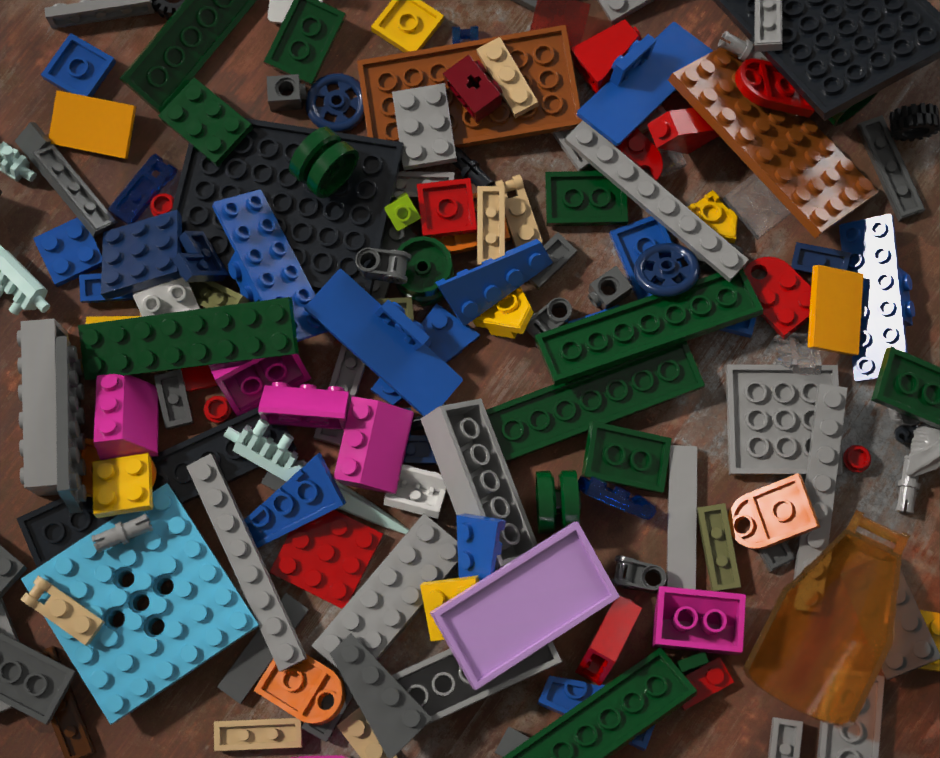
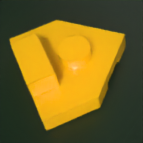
M714 190L707 193L704 198L695 204L692 203L687 206L726 241L735 244L738 215L719 200L720 197Z
M518 287L475 318L473 322L476 327L488 328L491 335L515 339L517 333H524L534 312L521 287Z

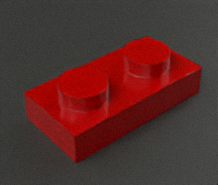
M720 657L685 676L697 690V695L681 707L684 711L734 683Z

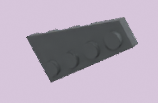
M350 633L330 655L386 756L394 758L432 718Z

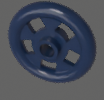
M341 73L323 76L310 87L307 93L306 111L310 120L318 128L327 126L334 132L343 133L357 127L365 118L360 82L352 76ZM339 85V90L328 92L327 86ZM350 89H352L357 95V97L352 100H350L349 96L345 93ZM317 97H325L324 107H316ZM334 99L341 100V103L338 105H334L332 102ZM352 107L356 112L351 118H347L344 114ZM329 113L337 116L335 122L325 120L326 114Z
M661 243L646 249L637 258L634 266V276L639 286L646 292L660 297H673L685 293L695 285L700 274V264L695 254L688 248L674 243ZM671 254V258L665 257L660 259L659 255ZM684 259L688 266L681 268L678 261ZM647 263L654 264L653 271L645 270ZM679 275L683 276L685 279L678 284L674 282ZM654 278H657L663 284L657 285L652 281Z

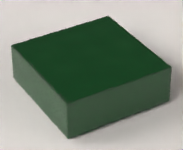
M701 652L677 661L675 665L681 672H685L709 661L706 653Z

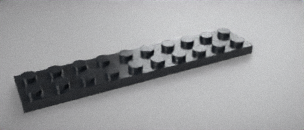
M259 407L158 453V456L151 457L156 467V480L152 487V492L168 483L182 505L200 497L186 466L209 454L215 455L227 483L262 468L232 451L235 443L223 436L228 427L240 433L246 425L251 426L253 430L259 419H261L258 413ZM269 424L263 436L274 439L273 442L278 444L284 433L289 435L290 433L287 426ZM292 441L288 448L290 452L298 451L294 441ZM87 496V500L82 502L83 512L71 514L62 498L16 519L38 568L117 515L96 518L93 514V497Z

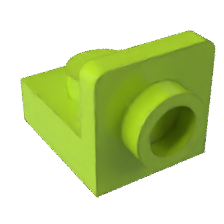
M406 192L397 196L396 201L384 208L397 231L421 218Z

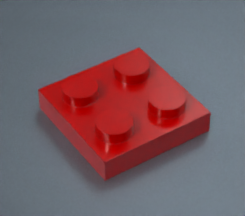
M471 178L417 184L423 236L436 238L477 233Z

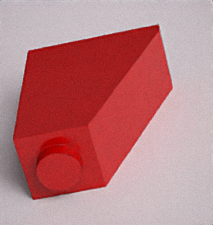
M626 19L570 48L573 66L595 94L610 81L613 72L611 67L616 58L620 55L625 56L630 46L636 40H642L640 32L635 26L631 27Z
M694 108L668 111L647 124L656 148L685 154L691 153L719 136Z
M620 596L614 600L575 672L601 686L615 664L642 607L626 597Z

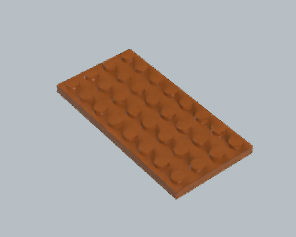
M566 25L358 60L357 66L368 137L399 142L392 92L445 83L443 73L468 54L474 62L479 60L482 63L476 49L498 37L501 38L536 97L539 106L514 118L501 95L502 105L476 123L445 84L455 147L464 148L574 129L582 119L576 115L580 109ZM486 70L487 73L485 75L490 81H492V78Z
M718 48L673 72L668 81L815 239L873 199L879 192L872 185L871 181L865 178L854 166L852 161L844 156L835 146L834 142L826 137L814 121L808 117L765 108L749 101L740 92L735 82V73L744 62L738 59V55L723 48Z

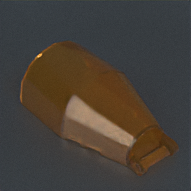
M856 510L848 527L781 591L743 667L746 676L772 697L806 715L836 726H854L893 644L901 558L911 535L903 531L900 534L864 517L863 512ZM858 526L896 544L895 548L892 549L857 532Z

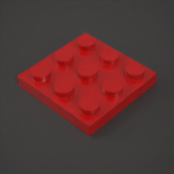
M333 510L291 531L269 573L343 609L353 597L384 534Z

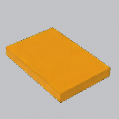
M56 90L49 132L50 144L128 159L137 106Z
M823 265L813 266L807 348L850 356L859 355L864 274Z

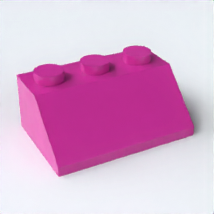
M298 354L209 365L215 381L237 417L259 407L265 385L272 386L273 382H283L289 384V387H297L311 379Z
M107 374L97 376L94 445L100 460L149 453L151 457L158 456L159 397L156 386L132 375Z
M273 382L272 386H264L258 413L261 419L267 421L270 425L344 430L350 407L349 391H344V388L338 386H330L328 390L317 389V386L311 384H301L300 388L289 387L287 383Z
M352 396L333 479L346 486L396 494L414 412L382 401Z
M659 586L653 620L652 647L736 656L743 653L746 594Z

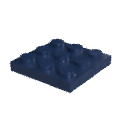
M178 210L103 232L101 295L105 300L182 278L173 261L179 253H182V243L179 240L182 234V216Z

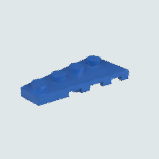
M535 239L506 251L504 256L494 260L490 258L481 262L482 265L471 270L464 269L457 272L455 277L448 280L443 278L435 283L460 323L466 326L553 262L542 243Z
M437 303L421 323L426 329L425 333L430 337L424 344L445 363L462 353V350L480 338L479 333L468 325L463 326L458 318ZM381 378L371 388L372 393L388 404L396 406L403 400Z
M318 453L246 517L244 521L256 547L259 548L343 506L347 502L333 479L321 453Z
M466 513L456 515L459 578L478 575L480 581L496 571V557L501 555L503 544L499 542L500 532L505 530L506 520Z
M549 676L537 704L564 715L605 685L599 686L588 684L584 681ZM655 725L631 741L629 745L645 751Z

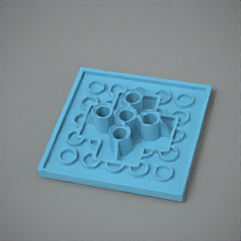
M168 483L153 492V510L117 515L21 578L28 592H30L35 585L33 583L38 575L105 621L91 643L86 646L44 616L111 725L259 627L254 615ZM145 513L147 514L153 531L130 539L128 544L120 543L101 553L97 552L94 547L95 542L92 541L93 535L114 528L118 522L126 523ZM128 573H133V584L129 587H124L122 584L123 577ZM172 580L174 584L173 591L170 594L163 595L161 591L162 584L165 581ZM44 591L39 601L45 604L51 595ZM147 596L149 598L148 608L144 611H139L137 607L138 600L141 597ZM123 612L125 616L123 625L115 627L113 624L114 616L117 613ZM157 620H162L165 628L161 634L155 635L152 631V626Z

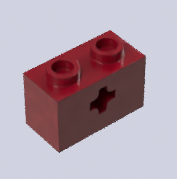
M468 54L443 73V77L447 87L475 122L478 123L502 105L501 94L503 91L495 80L490 81L485 75L487 72L479 60L474 62Z

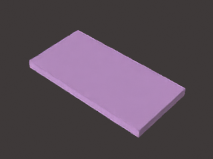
M573 522L437 607L430 614L471 687L477 690L620 596L580 524Z

